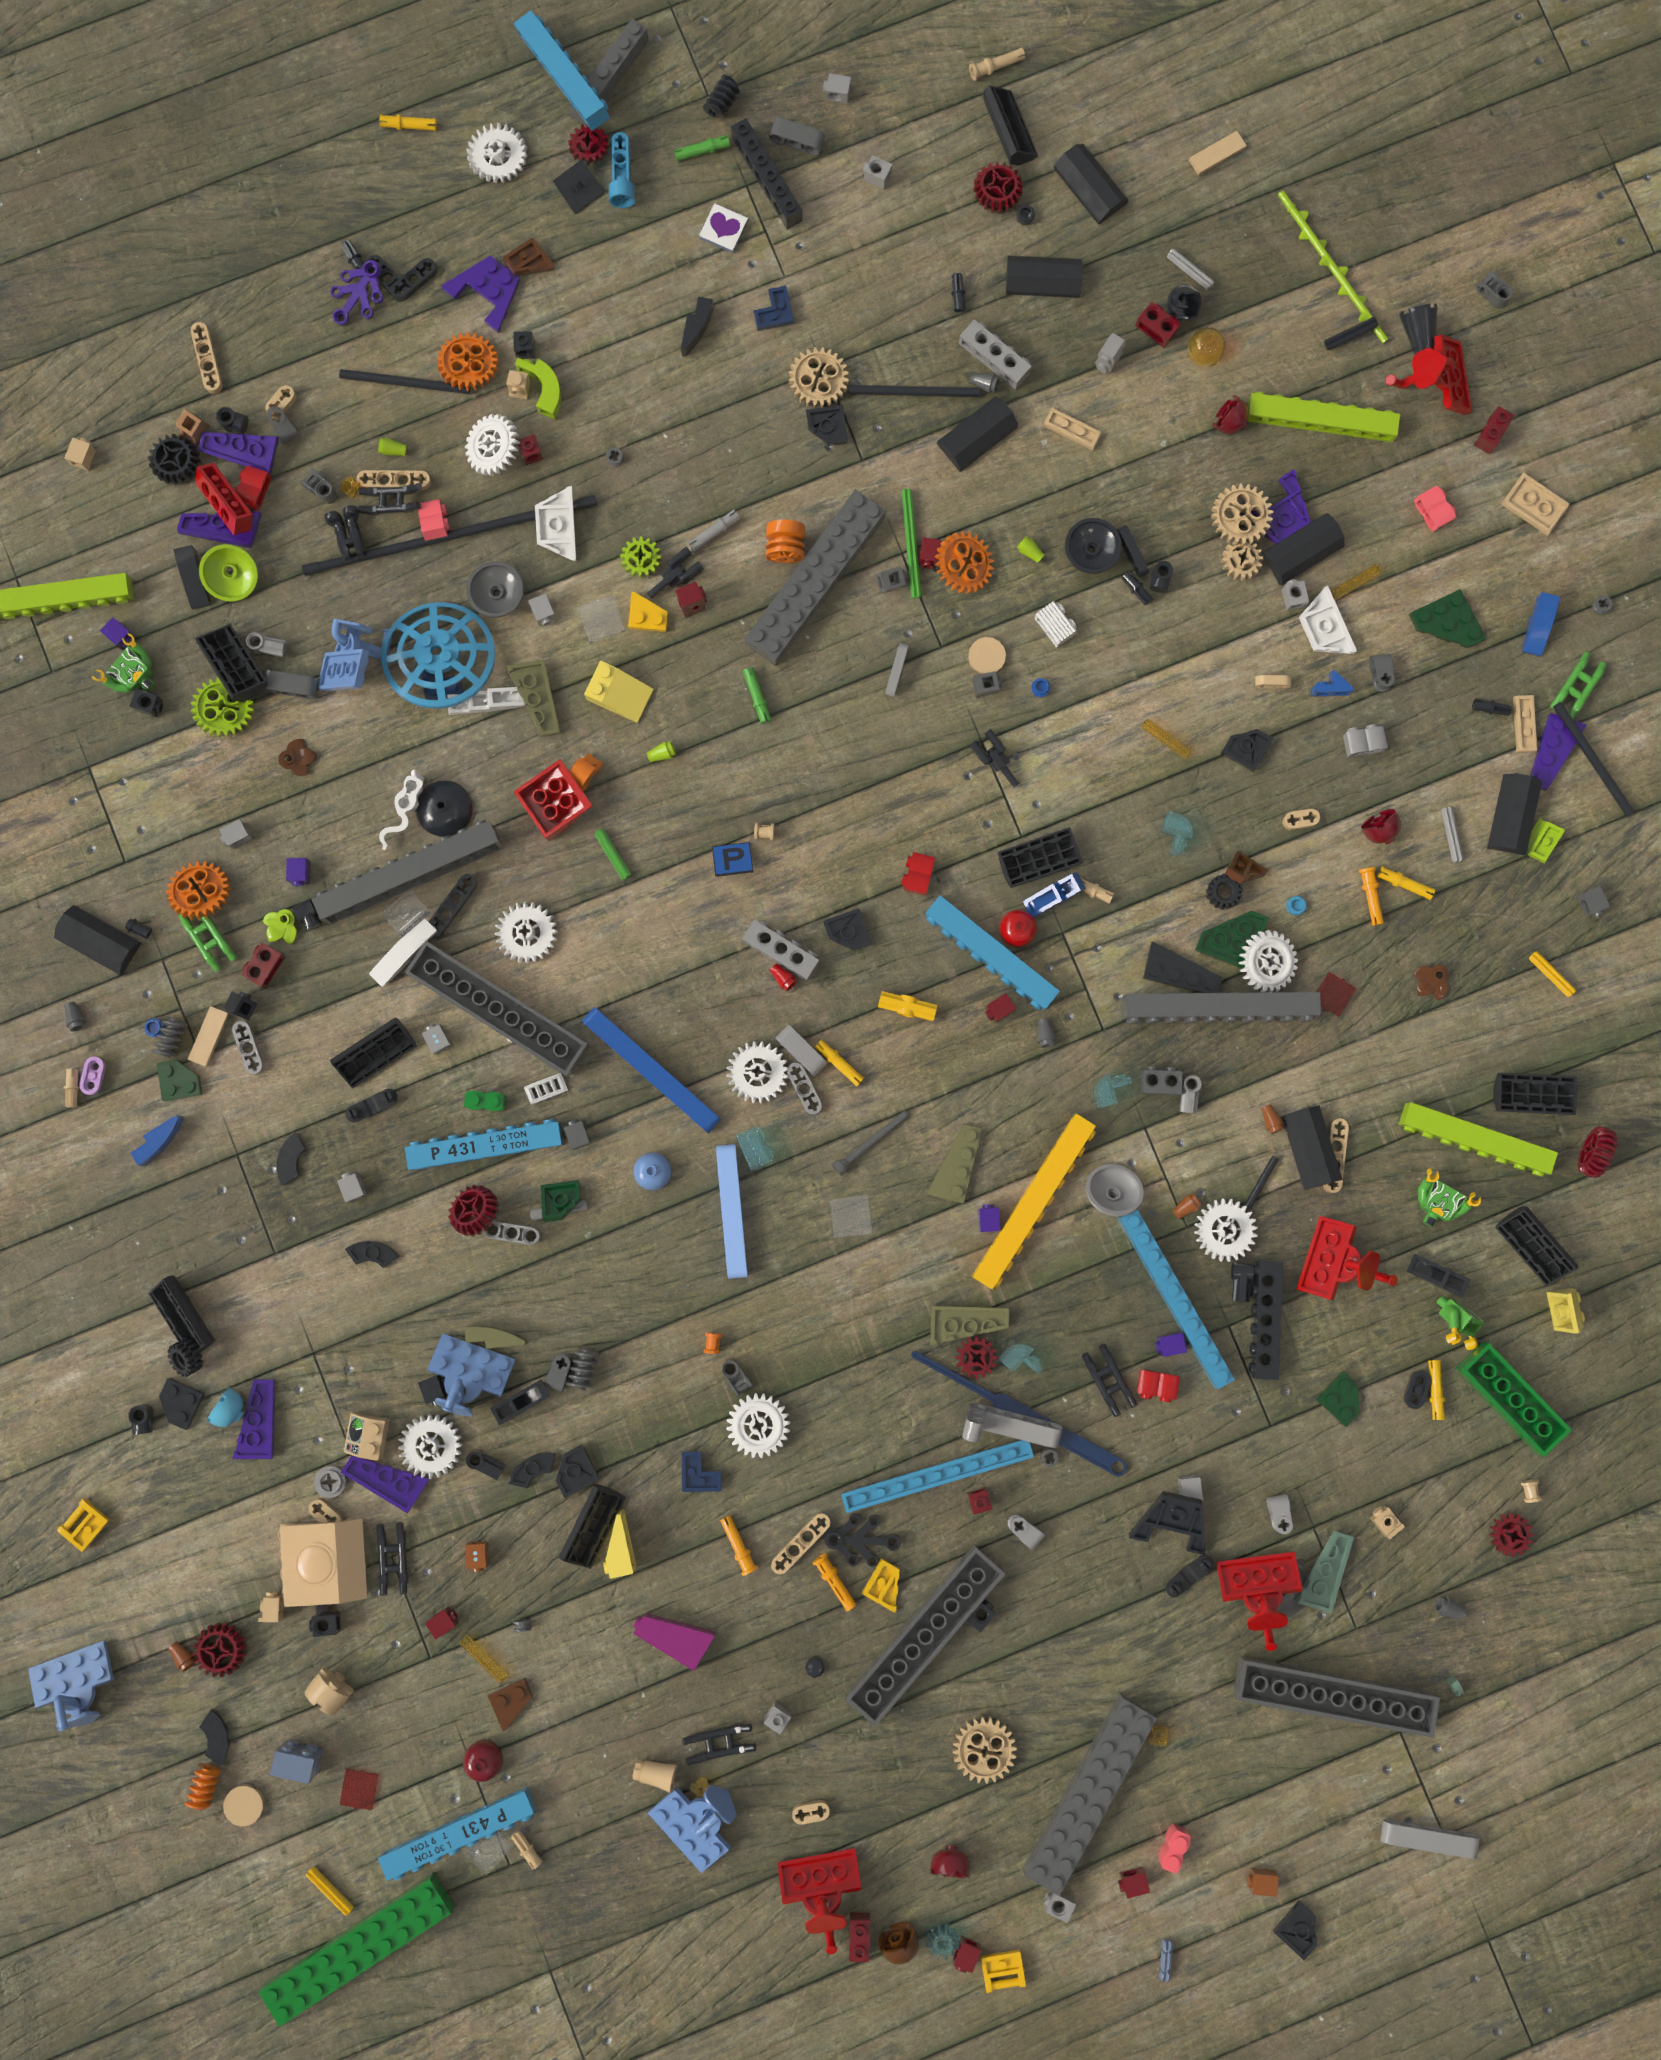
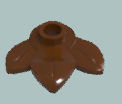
M296 739L291 741L287 749L280 753L278 762L281 767L290 769L295 775L305 776L309 775L307 765L317 758V754L311 749L304 748L303 739ZM289 756L292 760L287 762L284 758Z
M1422 966L1414 972V976L1420 979L1417 986L1418 995L1426 996L1433 993L1438 1001L1446 995L1448 991L1446 981L1449 977V971L1445 966ZM1438 971L1443 973L1441 978L1436 977Z

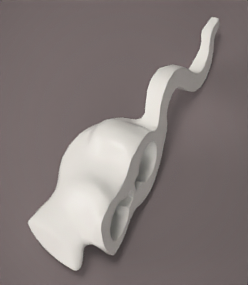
M415 769L411 771V776L405 778L403 790L395 796V808L398 815L402 818V824L385 828L380 832L379 839L383 844V850H386L388 846L385 841V835L407 829L409 818L406 813L413 812L419 806L418 797L423 791L425 778Z

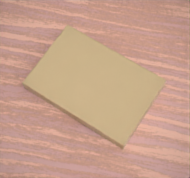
M1524 472L1501 503V505L1545 535L1552 531L1570 505Z

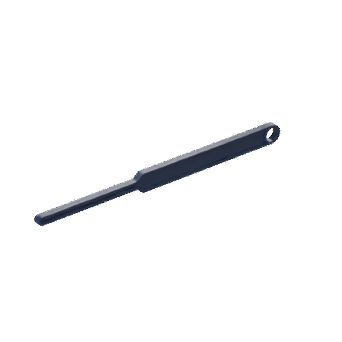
M917 1351L911 1353V1356L919 1362L990 1400L994 1408L1055 1423L1003 1393L993 1394ZM1063 1427L1059 1442L1060 1446L1114 1476L1125 1474L1127 1465L1122 1459ZM1115 1461L1123 1463L1124 1469L1121 1473H1114L1112 1471V1464Z

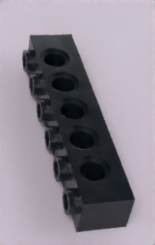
M747 118L731 126V139L785 228L789 229L803 221L800 205Z
M1256 1261V1265H1253L1255 1284H1252L1254 1303L1251 1305V1315H1254V1321L1250 1325L1253 1343H1250L1249 1347L1250 1354H1252V1362L1249 1363V1374H1252L1251 1377L1255 1379L1279 1380L1283 1262ZM1266 1275L1271 1279V1283L1268 1286L1263 1284V1278ZM1268 1295L1270 1303L1265 1306L1262 1303V1298ZM1265 1314L1269 1316V1323L1267 1325H1263L1261 1322V1318ZM1267 1334L1269 1341L1263 1345L1260 1341L1261 1336ZM1262 1354L1268 1356V1361L1265 1364L1260 1362Z

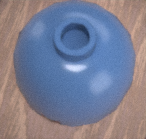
M650 1152L643 1154L637 1159L633 1174L639 1186L646 1190L655 1191L662 1189L668 1184L672 1175V1168L665 1156Z

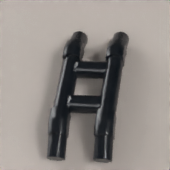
M420 483L387 488L359 487V495L379 497V506H358L359 512L368 515L414 512L421 508L420 502L404 504V494L408 495L420 491L422 486ZM387 495H396V505L386 506Z
M1103 1343L1099 1345V1349L1107 1366L1097 1371L1089 1353H1084L1082 1358L1114 1417H1118L1121 1413L1111 1394L1121 1390L1131 1408L1136 1407L1138 1403L1127 1386L1106 1344ZM1112 1372L1117 1383L1107 1388L1101 1377Z
M403 1522L396 1523L397 1544L386 1545L384 1524H377L380 1596L388 1595V1573L399 1572V1594H407L408 1572ZM398 1552L399 1564L387 1565V1553Z
M736 1724L683 1737L682 1743L684 1746L705 1740L707 1752L687 1757V1765L734 1754L755 1752V1743L734 1746L732 1739L734 1734L752 1732V1724ZM724 1736L726 1748L714 1750L712 1738Z

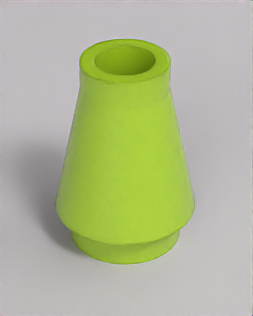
M388 437L380 438L378 453H382L383 456H405L407 445Z
M1027 536L1016 547L1020 550L1021 554L1037 563L1045 555L1033 539Z
M664 741L647 752L650 762L672 759V756L676 755L671 741Z

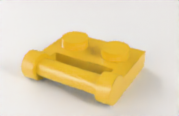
M82 1498L77 1509L64 1524L58 1527L57 1531L81 1552H84L110 1519L93 1506L88 1499ZM86 1510L89 1514L72 1533L70 1528Z
M1020 1949L981 1955L986 1993H992V1990L1020 1986V1988L1026 1987ZM1018 1973V1977L992 1982L990 1980V1978Z

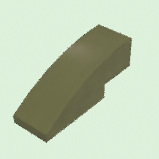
M488 1326L465 1327L466 1343L485 1341L486 1349L528 1344L527 1339L504 1329Z

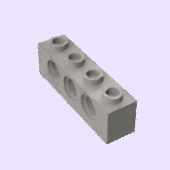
M974 319L960 335L959 344L1015 390L1030 374V362L1016 354L1014 348L1005 345L998 335L989 332L983 323H978ZM980 339L985 340L986 343H985V344H980V343L978 342V340H980ZM998 351L1000 355H993L992 352ZM1013 363L1015 366L1008 367L1006 364Z
M754 920L743 936L742 941L805 981H808L819 963L818 955L810 950L807 952L802 950V945L794 940L791 942L784 938L785 935L780 931L775 930L773 932L764 921L759 920L757 922ZM764 934L771 937L770 942L767 944L760 941L761 936ZM778 945H785L787 951L783 954L776 951ZM797 954L803 957V961L800 964H796L792 960Z

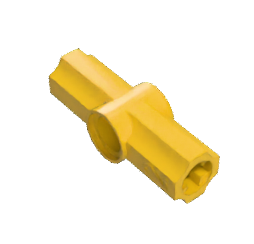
M882 991L878 1008L894 1011L905 1017H917L934 1021L937 1005L919 1001L915 997L899 996Z

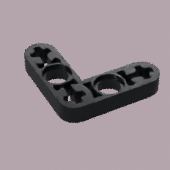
M372 255L367 259V261H376L380 265L382 270L377 278L378 281L399 302L408 299L437 274L436 264L430 258L421 260L401 278L397 276L379 255ZM425 266L431 267V270L425 269ZM371 268L370 272L374 273L375 268ZM390 274L393 276V279L390 282H384L383 277ZM412 276L419 277V281L416 284L409 282ZM397 290H403V294L397 293Z

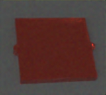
M1328 972L1317 992H1320L1321 1007H1323V1010H1328L1339 1017L1356 988L1345 982L1344 978L1340 979Z
M346 1769L339 1805L353 1807L354 1810L357 1808L372 1810L379 1774L368 1773L363 1769L361 1771Z

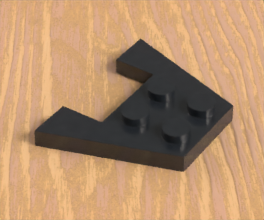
M1163 1491L1129 1532V1538L1144 1542L1149 1541L1153 1527L1190 1535L1186 1551L1206 1555L1201 1499Z

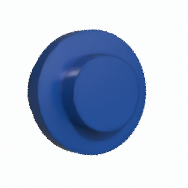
M1043 678L1036 679L1031 686L1032 693L1037 697H1045L1050 691L1049 682Z
M156 1018L148 1020L144 1027L146 1034L153 1038H157V1035H162L163 1032L159 1029L165 1028L162 1021Z

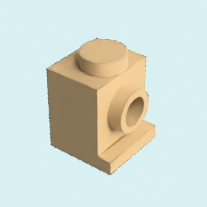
M509 370L507 379L509 397L528 400L531 384L528 373Z
M1386 1506L1376 1508L1370 1517L1380 1532L1388 1539H1391L1405 1527ZM1389 1518L1390 1522L1385 1525V1520Z
M277 1591L266 1592V1596L261 1600L260 1612H263V1615L258 1618V1622H279L283 1619L284 1601L282 1595H279Z

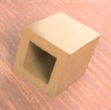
M72 438L65 459L72 466L89 471L97 450L91 445L90 441L84 438H80V440Z

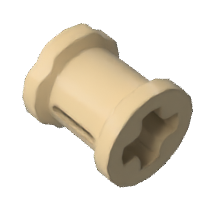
M755 823L754 839L770 838V840H773L774 823H771V825Z
M1533 1479L1521 1482L1526 1497L1524 1498L1525 1503L1542 1501L1538 1490L1539 1480Z

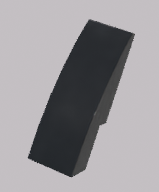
M698 297L695 314L687 313L681 344L682 356L686 357L705 333L714 308L713 299Z
M192 545L173 549L191 609L210 606L208 591L204 588L199 576L200 564L196 549Z
M1414 1254L1407 1269L1408 1273L1460 1298H1463L1470 1283L1469 1278Z
M541 1379L490 1409L498 1424L501 1425L549 1398L551 1395Z

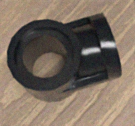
M222 407L216 413V419L225 431H235L241 434L246 432L249 422L247 415L234 412L229 407ZM227 417H231L230 421L224 422Z
M1160 561L1156 564L1152 572L1150 590L1158 593L1168 592L1173 573V567L1169 562ZM1160 569L1164 570L1167 575H1166V576L1160 575V574L1158 573V570H1160Z
M311 899L293 907L296 918L300 924L305 926L303 928L305 932L312 931L323 924L317 918L319 915Z
M141 1404L130 1409L128 1418L132 1424V1435L153 1432L152 1418L154 1411L150 1405ZM139 1410L144 1412L143 1419L138 1417Z

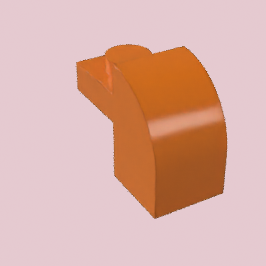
M588 753L584 758L580 757L569 772L584 792L588 788L592 777L602 769L604 763Z

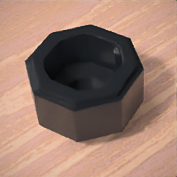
M1029 205L1020 206L1016 213L1017 222L1022 225H1030L1035 217L1034 209Z
M816 1656L808 1659L805 1665L807 1675L813 1678L822 1676L825 1669L823 1660Z

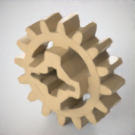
M1233 541L1232 546L1227 545L1226 550L1222 553L1224 558L1221 560V563H1225L1222 569L1229 570L1227 576L1233 574L1234 580L1239 576L1241 581H1243L1245 576L1251 579L1252 574L1256 575L1258 573V569L1262 567V564L1259 562L1263 560V557L1259 556L1261 549H1255L1256 543L1252 546L1247 541L1242 546L1241 541L1234 545ZM1244 554V556H1243V558H1244V559H1243V563L1240 565V563H1241V558H1240V557H1242V555Z

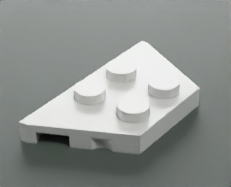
M568 486L561 492L535 505L537 544L572 561H576L572 486Z
M1326 586L1300 615V622L1314 652L1354 654L1357 652L1330 589Z

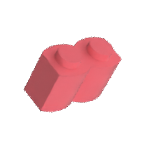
M1438 486L1424 492L1414 500L1417 509L1432 532L1447 525L1456 518L1455 508L1446 501V493Z
M440 499L420 503L421 508L418 509L425 541L448 536L447 530L450 529L448 519L445 518L448 515L445 504H441Z
M1171 1824L1166 1832V1842L1159 1851L1158 1860L1163 1869L1176 1874L1183 1864V1854L1189 1848L1190 1835L1185 1828Z

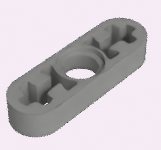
M899 643L885 695L895 696L909 647L907 644Z
M238 1021L233 1025L232 1032L245 1069L250 1074L258 1075L263 1072L265 1064L252 1027L247 1022ZM241 1025L246 1027L247 1030L244 1031L245 1037L250 1036V1039H244L243 1034L238 1033ZM248 1042L253 1044V1051L251 1053H245L244 1045ZM257 1055L253 1057L254 1062L259 1063L257 1070L251 1069L250 1066L253 1065L252 1059H247V1057Z
M799 1063L791 1064L788 1067L787 1074L806 1112L811 1115L818 1114L822 1109V1103L804 1067ZM792 1068H800L801 1071L799 1072V1075L801 1078L805 1076L806 1080H801L800 1082L795 1084L794 1081H797L798 1079L796 1075H791V1072L793 1071ZM806 1083L810 1086L808 1094L800 1093L799 1086ZM812 1093L815 1095V1097H811L812 1101L819 1104L816 1107V1111L808 1109V1106H810L808 1099L805 1102L803 1098L809 1097Z

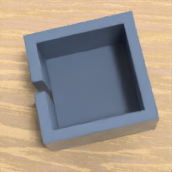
M287 1740L274 1753L270 1776L309 1784L319 1773L324 1749L318 1748L319 1746L315 1744H307L306 1746L299 1744L296 1740Z

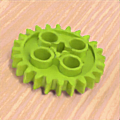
M218 677L215 683L209 679L210 685L208 686L202 683L204 689L197 688L199 695H193L196 701L191 702V705L195 707L191 709V712L195 714L193 719L198 721L197 726L199 728L203 727L204 733L209 731L212 737L217 733L218 738L225 734L226 738H229V733L232 732L236 736V730L243 732L242 726L249 727L246 721L253 720L249 715L255 713L254 709L250 708L255 706L253 701L229 702L231 697ZM212 695H219L216 700H210ZM210 713H216L214 718H207ZM229 715H236L232 721H228L227 717Z

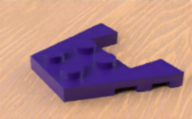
M489 256L441 287L443 291L456 300L463 290L469 286L494 305L495 308L484 321L489 327L499 333L520 280L519 277L492 256Z
M1294 469L1279 479L1280 484L1289 496L1268 509L1273 511V514L1268 516L1273 520L1271 523H1268L1270 528L1265 530L1266 534L1264 536L1274 544L1311 523ZM1251 511L1254 517H1259L1256 511Z

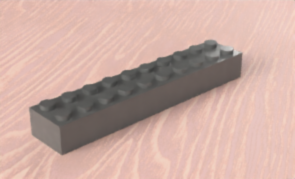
M855 489L744 638L745 645L776 666L884 521L886 510Z
M479 821L471 829L464 828L459 830L455 836H445L440 839L439 843L434 845L432 843L422 847L421 851L416 853L415 851L409 852L404 855L405 858L391 860L387 862V866L382 868L375 867L369 870V874L364 876L357 875L346 884L344 882L336 884L333 887L334 889L328 892L326 890L318 892L316 897L312 898V902L320 920L331 925L503 849V844L495 827L490 821Z
M427 941L424 942L405 971L407 975L567 1077H570L590 1046Z
M1320 992L1126 994L1121 998V1021H1126L1127 1024H1138L1141 1021H1146V1024H1157L1160 1020H1165V1024H1175L1180 1020H1184L1185 1024L1196 1023L1199 1020H1203V1023H1215L1218 1020H1222V1023H1234V1021L1241 1020V1023H1253L1257 1019H1260V1023H1271L1276 1021V1019H1279L1280 1023H1288L1299 1019V1022H1310L1315 1020V1017L1321 1015Z
M973 1544L847 1691L845 1700L876 1726L1004 1577V1570Z
M1240 1655L1233 1696L1238 1701L1434 1738L1440 1701L1439 1696L1429 1691Z
M1118 1694L1022 1868L1024 1876L1060 1896L1155 1724L1157 1717L1153 1712L1126 1696Z

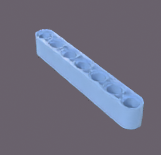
M736 1145L716 1146L727 1275L728 1279L748 1277Z

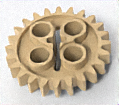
M814 347V352L811 353L807 349V355L800 353V359H794L795 364H791L792 371H789V377H791L789 384H791V391H795L794 397L800 396V403L806 400L807 407L810 403H813L814 408L817 407V404H820L822 408L824 403H827L829 407L831 406V401L838 403L837 396L843 398L842 391L846 392L847 386L845 385L849 384V379H847L849 372L846 371L847 365H842L843 358L837 360L838 353L832 356L831 349L825 353L824 347L821 348L820 352ZM811 364H817V365H818L817 368H811V367H809V366H810ZM826 364L824 369L822 370V377L818 379L822 365ZM828 371H834L835 374H834V375H828L827 372H828ZM816 378H817V379H818V382H817L816 389H815L814 392H811V391L813 390V388L815 387ZM808 380L811 384L804 385L802 382ZM825 387L828 391L821 392L819 389Z
M1240 483L1238 489L1232 485L1230 490L1225 488L1224 494L1220 493L1218 495L1219 499H1215L1214 504L1216 506H1213L1211 509L1215 513L1211 515V519L1216 520L1212 526H1218L1215 532H1222L1221 539L1225 536L1228 537L1227 543L1233 539L1234 545L1241 541L1242 546H1244L1247 540L1251 545L1253 538L1259 541L1260 535L1264 537L1266 534L1265 530H1269L1270 525L1268 523H1271L1273 519L1268 516H1271L1273 511L1268 509L1272 504H1266L1269 497L1262 498L1263 491L1257 493L1256 486L1253 490H1250V484L1243 488L1242 483ZM1237 499H1243L1245 504H1239ZM1251 511L1258 512L1259 517H1254ZM1224 513H1231L1233 518H1227ZM1238 525H1244L1247 530H1240Z
M981 1716L978 1722L973 1717V1724L966 1721V1729L960 1726L962 1734H955L959 1741H953V1745L957 1747L952 1749L953 1754H957L954 1757V1761L960 1762L957 1768L958 1770L964 1768L962 1772L964 1776L970 1773V1780L977 1777V1782L980 1783L981 1779L984 1778L986 1784H988L989 1778H992L996 1782L997 1775L1003 1778V1771L1009 1773L1008 1765L1014 1766L1010 1759L1016 1758V1754L1012 1751L1017 1750V1747L1011 1745L1015 1742V1738L1009 1737L1012 1732L1011 1730L1005 1731L1007 1727L1005 1723L999 1726V1719L993 1723L991 1716H989L987 1721ZM974 1734L982 1735L981 1740L978 1742L973 1741L971 1738ZM993 1738L1001 1739V1743L997 1746L992 1745L991 1741ZM972 1745L976 1748H968L967 1746ZM984 1746H987L988 1750H985V1753H982L981 1749H984ZM975 1753L978 1755L976 1761H969L968 1756ZM990 1758L997 1759V1763L993 1766L988 1765L987 1761Z

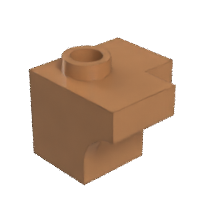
M186 409L183 410L175 424L180 429V434L185 437L184 439L189 438L196 447L200 443L202 432H207L210 427L208 423Z

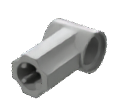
M256 632L250 633L246 638L247 646L255 654L263 653L282 658L286 654L287 642L285 640L261 636ZM254 641H261V643L258 646H252Z
M1189 1075L1182 1079L1179 1112L1197 1114L1199 1089L1202 1085L1200 1078L1197 1076ZM1189 1079H1193L1195 1081V1087L1193 1089H1189L1187 1086V1081Z

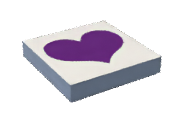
M714 203L701 230L699 239L733 253L748 223V218Z

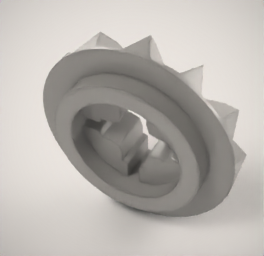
M334 1466L320 1469L314 1479L316 1491L326 1498L338 1496L345 1488L346 1478L344 1474L340 1473L341 1470ZM329 1474L331 1479L338 1480L332 1484V1489L329 1484H323V1482L329 1479Z

